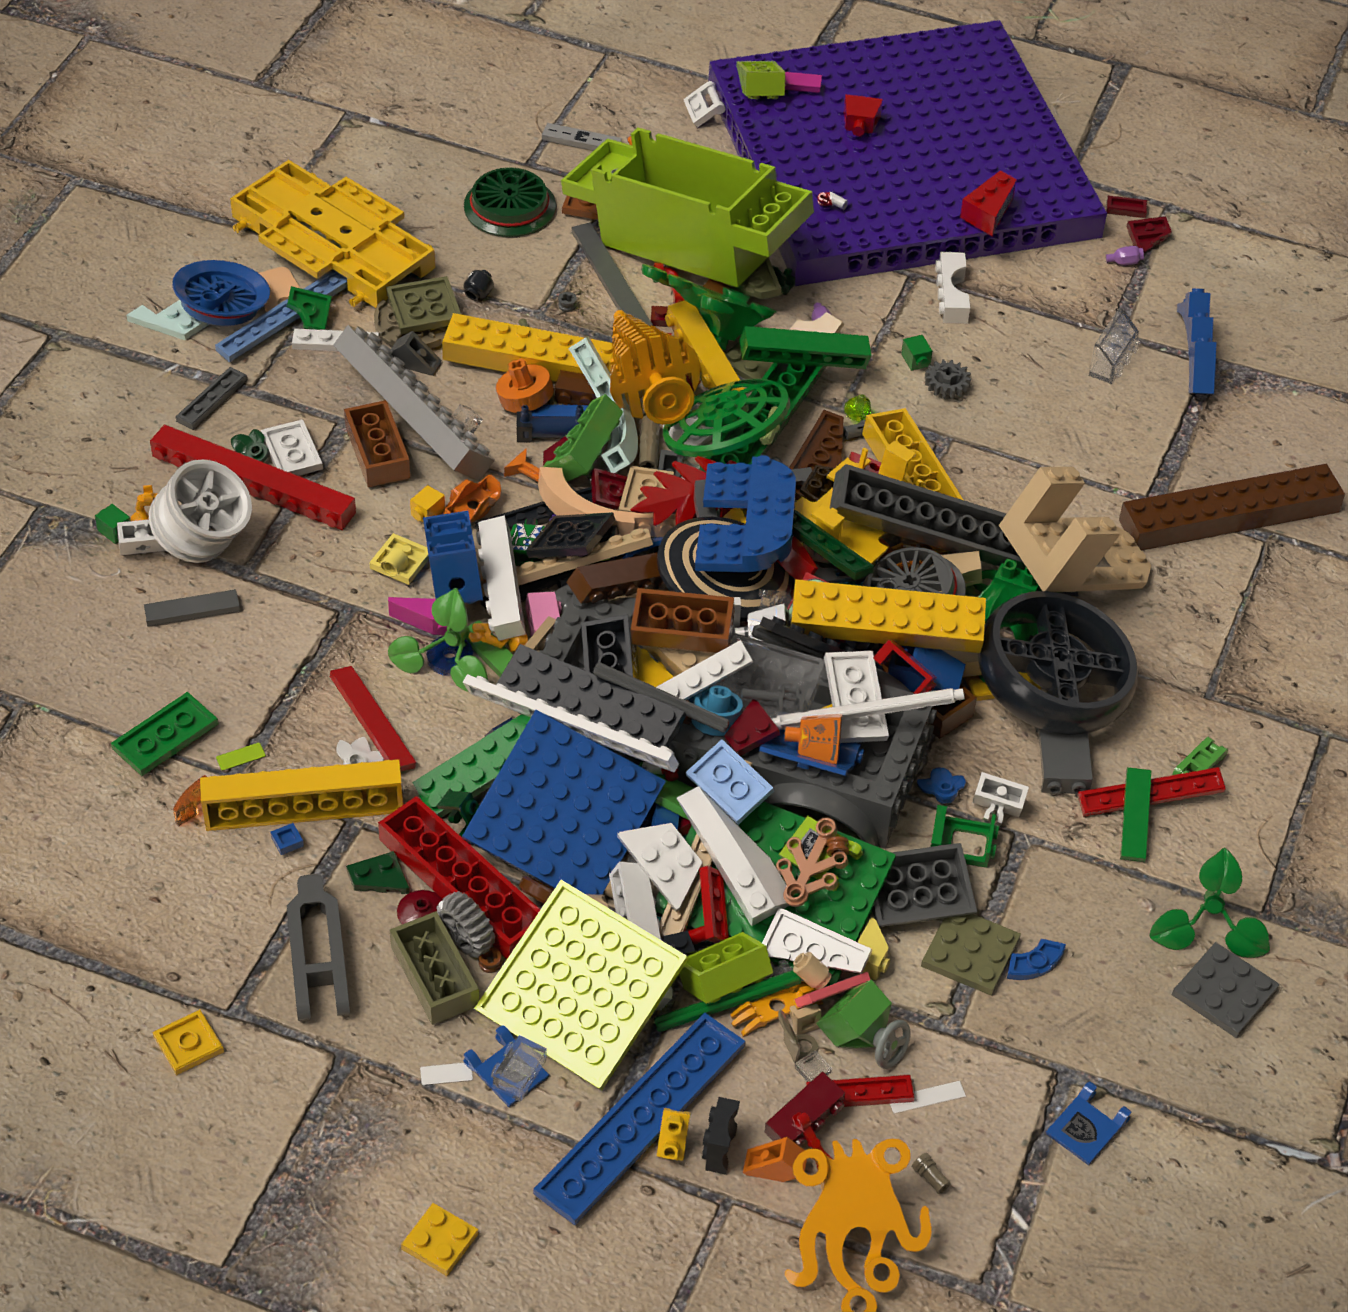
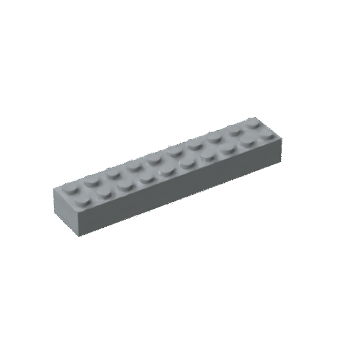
M347 325L333 346L454 471L480 481L495 461L489 454L490 450L483 444H479L477 442L478 438L473 433L464 429L465 424L452 417L453 412L450 409L441 406V400L434 394L427 391L429 388L424 383L415 379L417 377L415 373L403 367L405 363L402 360L392 356L393 351L386 345L381 344V339L372 332L368 334L359 326L354 328Z

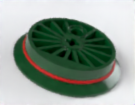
M512 167L499 168L483 174L477 179L464 199V213L471 224L481 231L503 237L523 236L540 230L551 221L556 210L554 195L539 176L528 170Z

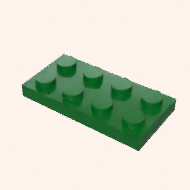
M186 692L111 742V747L137 773L144 776L217 726L218 718L189 692Z

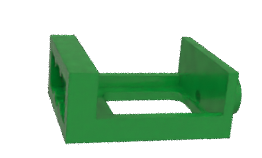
M937 805L931 847L951 844L952 834L955 831L983 835L986 837L984 855L964 854L967 865L987 868L989 858L994 859L996 844H992V839L997 840L999 825H995L996 815L992 814L991 823L946 816L947 806Z

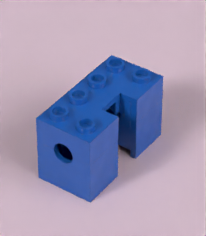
M462 511L423 517L435 598L437 599L457 588L464 603L471 604L478 600H483L469 512Z

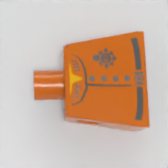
M842 714L803 716L800 728L786 726L785 741L798 742L799 755L837 764L839 760Z

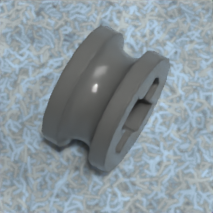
M563 292L559 295L558 307L561 311L571 312L576 309L577 297L574 293Z

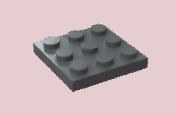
M1215 942L1173 989L1172 996L1237 1038L1276 993L1280 984Z

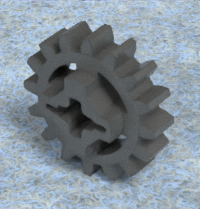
M943 359L942 363L939 364L935 361L934 366L929 365L928 370L925 372V386H928V391L934 390L935 396L942 394V398H945L946 395H949L953 399L956 394L961 397L962 392L967 393L968 387H970L971 372H967V367L961 368L960 362L954 364L953 360H950L949 363H946Z

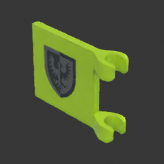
M809 816L806 817L792 836L801 840L803 845L802 851L806 860L818 838L816 831L818 821ZM849 840V845L847 846L849 848V855L858 860L863 855L862 847ZM795 843L791 848H796L799 844ZM785 845L779 856L789 859L791 864L798 867L794 855L789 852L787 845ZM825 846L818 862L830 857L827 855V846ZM826 870L812 877L819 880L822 879L824 874L829 872ZM829 879L826 881V884H831L834 880ZM838 882V886H837L834 890H832V891L837 890V888H838L839 885H840L839 882Z

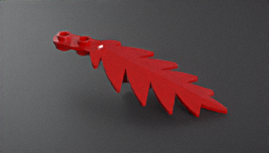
M697 456L695 461L704 471L674 461L672 466L684 479L660 471L654 472L653 475L666 489L642 486L640 490L647 498L630 509L631 512L653 513L654 526L665 521L674 511L675 525L692 519L696 513L694 504L695 481L705 480L707 465L716 463V461ZM729 460V461L727 462V464H736V463H737V462L732 461V460ZM720 508V517L726 515L732 508Z

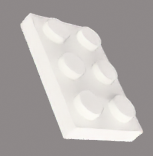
M303 419L261 430L265 436V445L268 448V453L274 467L297 476L323 469L321 459Z

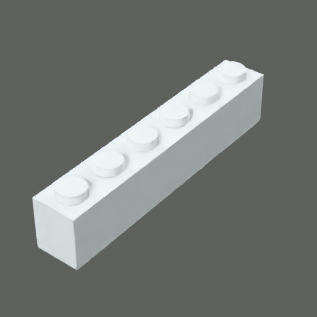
M504 515L478 522L479 531L476 532L478 544L482 546L481 549H478L481 562H484V566H481L482 576L487 581V583L483 584L486 597H489V601H486V608L488 614L492 617L488 619L491 633H496L498 641L525 635L511 533Z
M619 862L609 874L616 913L661 940L659 932L660 922L656 916L655 898L652 895L650 878L638 863ZM672 987L669 988L655 1010L661 1011L672 999Z

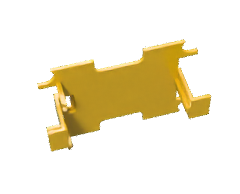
M893 441L884 450L878 474L904 481L908 463L916 456V453ZM865 447L862 449L859 463L852 462L847 457L826 478L834 482L835 473L845 464L864 469L871 463V460L867 458L868 449ZM918 479L916 486L922 487L924 481ZM833 488L817 502H811L804 497L795 502L796 511L871 564L888 550L889 547L879 542V539L887 532L844 520L845 517L838 514V510L833 507L830 509Z

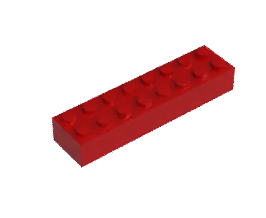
M417 796L379 821V840L390 851H394L395 855L437 895L443 899L447 895L459 891L462 894H467L476 904H479V908L484 911L495 933L493 947L497 948L508 959L541 909Z

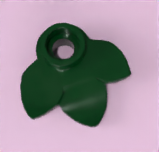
M253 429L249 436L238 434L231 438V445L235 452L261 462L266 461L268 448L264 444L265 436L261 431Z

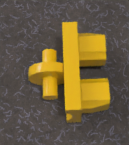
M664 1108L657 1157L684 1160L691 1112Z

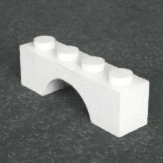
M940 252V260H936L935 272L939 273L936 279V285L940 287L938 288V300H941L939 302V314L943 316V323L968 324L970 313L969 294L961 292L954 287V285L964 282L965 253Z

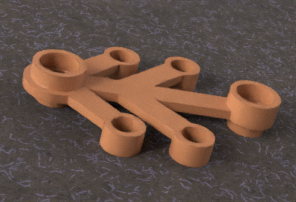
M822 818L817 822L816 831L818 838L807 860L802 851L803 845L799 838L792 837L787 841V848L794 855L801 872L797 881L792 874L793 867L789 859L782 858L776 863V868L779 874L783 875L787 885L783 892V897L790 906L798 907L803 905L808 900L810 894L821 889L834 890L838 886V880L833 873H826L822 879L808 883L810 877L833 867L843 869L848 865L847 855L842 851H838L832 857L818 862L826 846L827 839L835 837L837 834L836 824L830 818ZM793 844H799L796 848H791ZM838 858H844L842 862H836ZM788 865L786 869H780L781 866ZM827 880H834L831 884H826ZM800 893L798 897H793L794 894Z

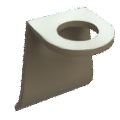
M779 1010L778 1017L784 1030V1043L794 1063L813 1057L818 1049L817 1041L807 1034L795 1035L785 1013ZM799 1041H808L812 1046L811 1050L801 1052Z

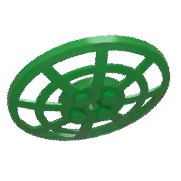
M744 379L725 383L694 396L693 406L697 403L702 404L698 409L690 411L683 419L672 424H665L663 437L666 446L674 453L682 456L708 457L731 452L757 441L772 431L787 415L790 408V398L787 390L781 384L772 380ZM745 387V389H743V390H741V391H738V390H733V391H731L732 389H735V388ZM770 387L780 391L781 398L768 397L763 388ZM755 390L760 394V397L747 398L746 394ZM758 403L750 413H747L750 404ZM766 403L779 404L775 412L763 423L755 418L764 409ZM697 415L698 419L689 426L686 423V419ZM679 423L684 433L675 441L669 435V430L672 426ZM746 423L754 428L743 435L722 442V433L736 429ZM701 425L713 427L712 429H697ZM691 435H713L712 444L695 446L685 445L684 443Z

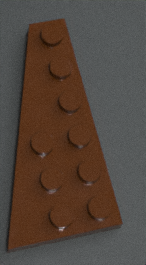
M823 410L789 468L792 470L811 467L813 470L816 465L836 468L842 462L844 417ZM796 485V500L798 501L801 497H804L811 501L800 493L803 485Z

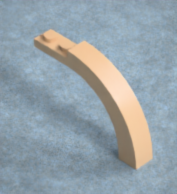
M540 467L539 492L545 504L556 515L613 512L615 522L612 526L617 525L619 535L621 536L630 534L635 529L648 528L651 537H664L675 526V514H671L665 521L654 526L653 513L624 512L594 504L578 495L567 484L562 468Z

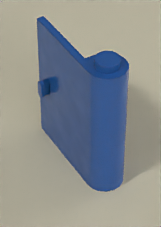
M785 729L779 730L780 736L760 746L759 750L798 762L797 766L804 769H809V766H813L841 775H847L856 766V763L861 764L865 751L861 749V744L856 742L840 743L837 764L798 754V742L785 741Z

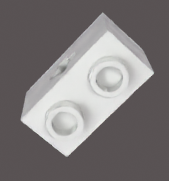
M149 520L117 523L120 555L166 551L154 537Z

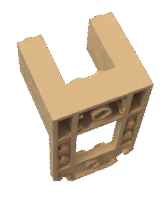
M1040 467L1001 521L999 527L1042 591L1075 592L1142 589L1148 581L1151 564L1128 532L1116 526L1109 517L1060 518L1085 484L1078 470L1074 467ZM1104 557L1111 567L1096 566Z

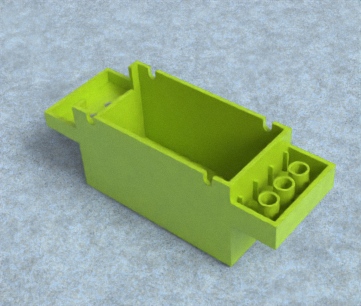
M638 127L631 133L632 145L607 138L561 180L564 195L596 204L601 240L605 246L735 287H739L814 213L812 191L777 181L774 166L761 163L759 164L758 171L753 160L659 133L656 134L655 141L652 138L651 131Z

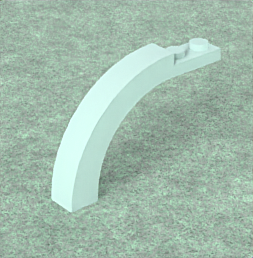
M588 336L571 346L569 350L596 397L598 398L606 394L614 402L610 393V372ZM621 394L624 408H621L623 414L619 419L620 423L612 430L607 450L601 455L611 473H615L631 464L638 450L636 425L624 394Z

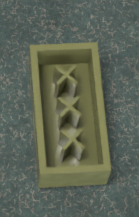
M437 911L389 930L391 948L432 1025L475 1008L479 1002V988Z

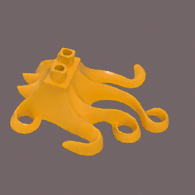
M895 1138L879 1142L870 1154L864 1152L860 1141L853 1139L851 1157L846 1156L841 1145L836 1140L832 1141L834 1159L829 1158L819 1149H807L801 1152L795 1159L792 1168L796 1180L805 1186L821 1184L822 1192L807 1216L799 1236V1249L803 1270L797 1273L787 1269L785 1277L792 1285L797 1287H806L814 1282L818 1274L815 1239L817 1233H824L826 1236L827 1258L831 1270L837 1281L848 1290L842 1299V1312H854L851 1310L850 1301L855 1296H861L865 1300L866 1308L863 1312H876L877 1303L873 1294L859 1286L845 1269L842 1255L843 1243L847 1234L853 1228L864 1227L870 1232L871 1247L865 1260L864 1275L869 1287L877 1292L891 1291L897 1286L900 1273L898 1266L892 1260L881 1257L882 1245L890 1230H894L899 1243L907 1251L917 1252L927 1246L932 1234L928 1207L923 1206L921 1208V1233L918 1237H913L909 1233L903 1212L890 1181V1174L902 1171L911 1160L910 1149L905 1142ZM888 1148H895L899 1152L900 1160L898 1163L893 1165L886 1162L884 1153ZM808 1158L815 1160L818 1165V1171L814 1175H808L802 1168L803 1162ZM878 1264H884L889 1269V1277L884 1281L877 1280L873 1274V1270Z

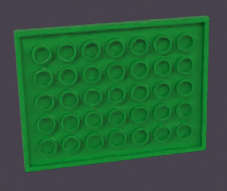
M763 801L738 826L766 853L776 867L777 861L782 859L779 853L806 818ZM691 826L685 838L690 847L697 834L693 826ZM837 831V834L861 845L863 855L856 860L848 854V865L845 868L838 869L833 867L827 871L838 877L840 885L837 890L821 889L810 894L808 900L803 905L798 907L788 906L784 910L857 942L896 860V854ZM838 858L836 862H842L844 858ZM713 862L712 868L717 869L715 863ZM792 864V874L797 881L801 872L798 867ZM783 865L780 869H786L788 865ZM810 877L808 883L814 882L817 879ZM723 879L728 937L730 938L744 932L762 943L775 914L751 926ZM660 891L655 898V911L657 916L662 917L668 901ZM800 893L794 894L793 897H798ZM700 894L687 925L688 929L692 930L704 926L702 894ZM769 957L770 962L789 971H792L794 968V961ZM829 968L831 979L826 986L838 983L843 970Z

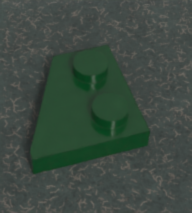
M394 851L346 866L354 891L373 890L386 893L388 889L401 890V894L410 893L409 886Z

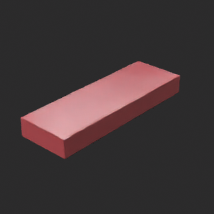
M867 971L795 999L797 1007L802 1008L852 989L871 979Z

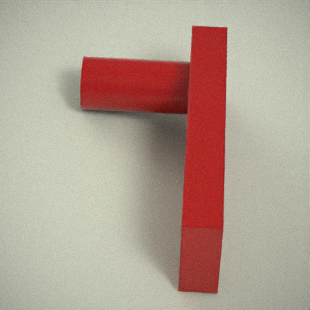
M707 865L699 868L704 926L688 931L693 945L707 940L719 943L729 938L723 877L719 870Z

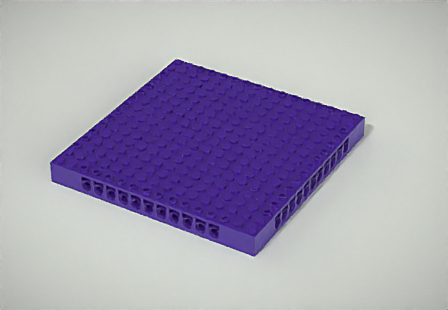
M1000 20L709 61L708 81L715 83L718 97L724 103L725 111L720 115L738 156L753 160L758 171L759 164L761 163L774 166L777 181L812 191L814 213L778 248L786 267L792 269L790 274L795 277V286L934 265L936 260H940V252L965 253L966 259L1103 237L1107 212ZM737 61H775L785 72L822 75L820 93L785 90V95L779 96L778 99H769L767 96H760L759 99H749L742 92ZM845 94L883 99L881 117L873 133L855 136L852 131L845 129ZM1001 170L1017 180L1014 198L1006 213L1002 216L1001 222L997 225L993 236H990L960 218L962 200ZM821 192H833L848 200V205L844 210L835 205L821 206L818 203L817 196Z

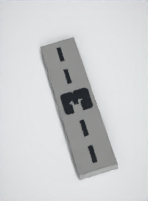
M547 123L542 133V140L592 151L607 138L622 142V138L552 123Z

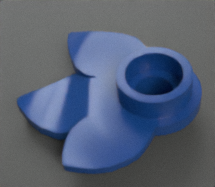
M941 767L934 768L930 773V778L917 780L920 790L924 793L934 794L936 800L940 803L953 802L958 791L964 788L966 780L962 775L952 776L948 769Z

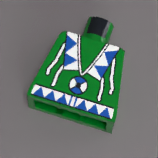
M527 518L524 524H514L510 532L515 566H521L526 562L543 560L528 558L526 549L545 527L538 525V521L534 518Z

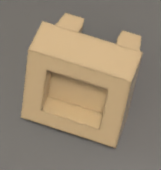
M817 1003L804 1006V1008L797 1010L795 1005L790 1007V1016L795 1033L800 1035L819 1028L816 1023L821 1019V1010Z

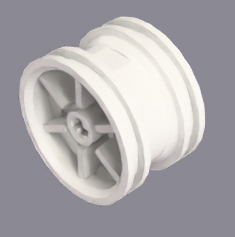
M193 460L178 468L166 486L156 495L149 510V524L158 543L176 558L193 563L208 562L224 552L232 539L248 523L252 512L251 497L243 481L228 467L215 461Z

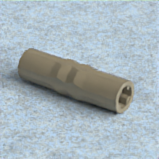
M647 415L642 418L639 467L657 469L660 424L651 421Z

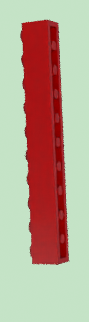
M164 424L150 440L152 456L158 460L166 461L176 467H181L183 464L193 460L215 461L235 472L243 481L251 496L258 497L274 505L276 504L291 512L299 513L312 520H317L330 527L343 531L356 514L355 498L168 425Z

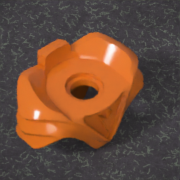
M492 475L486 476L478 483L465 479L451 490L450 502L443 510V514L468 511L470 523L483 518L497 500L500 499V482ZM469 501H476L479 505L476 509H471L467 503Z

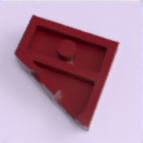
M753 699L726 732L724 738L725 742L739 756H742L780 736V732L760 703Z

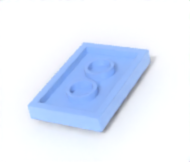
M722 739L686 771L687 777L699 786L738 825L774 792V788Z

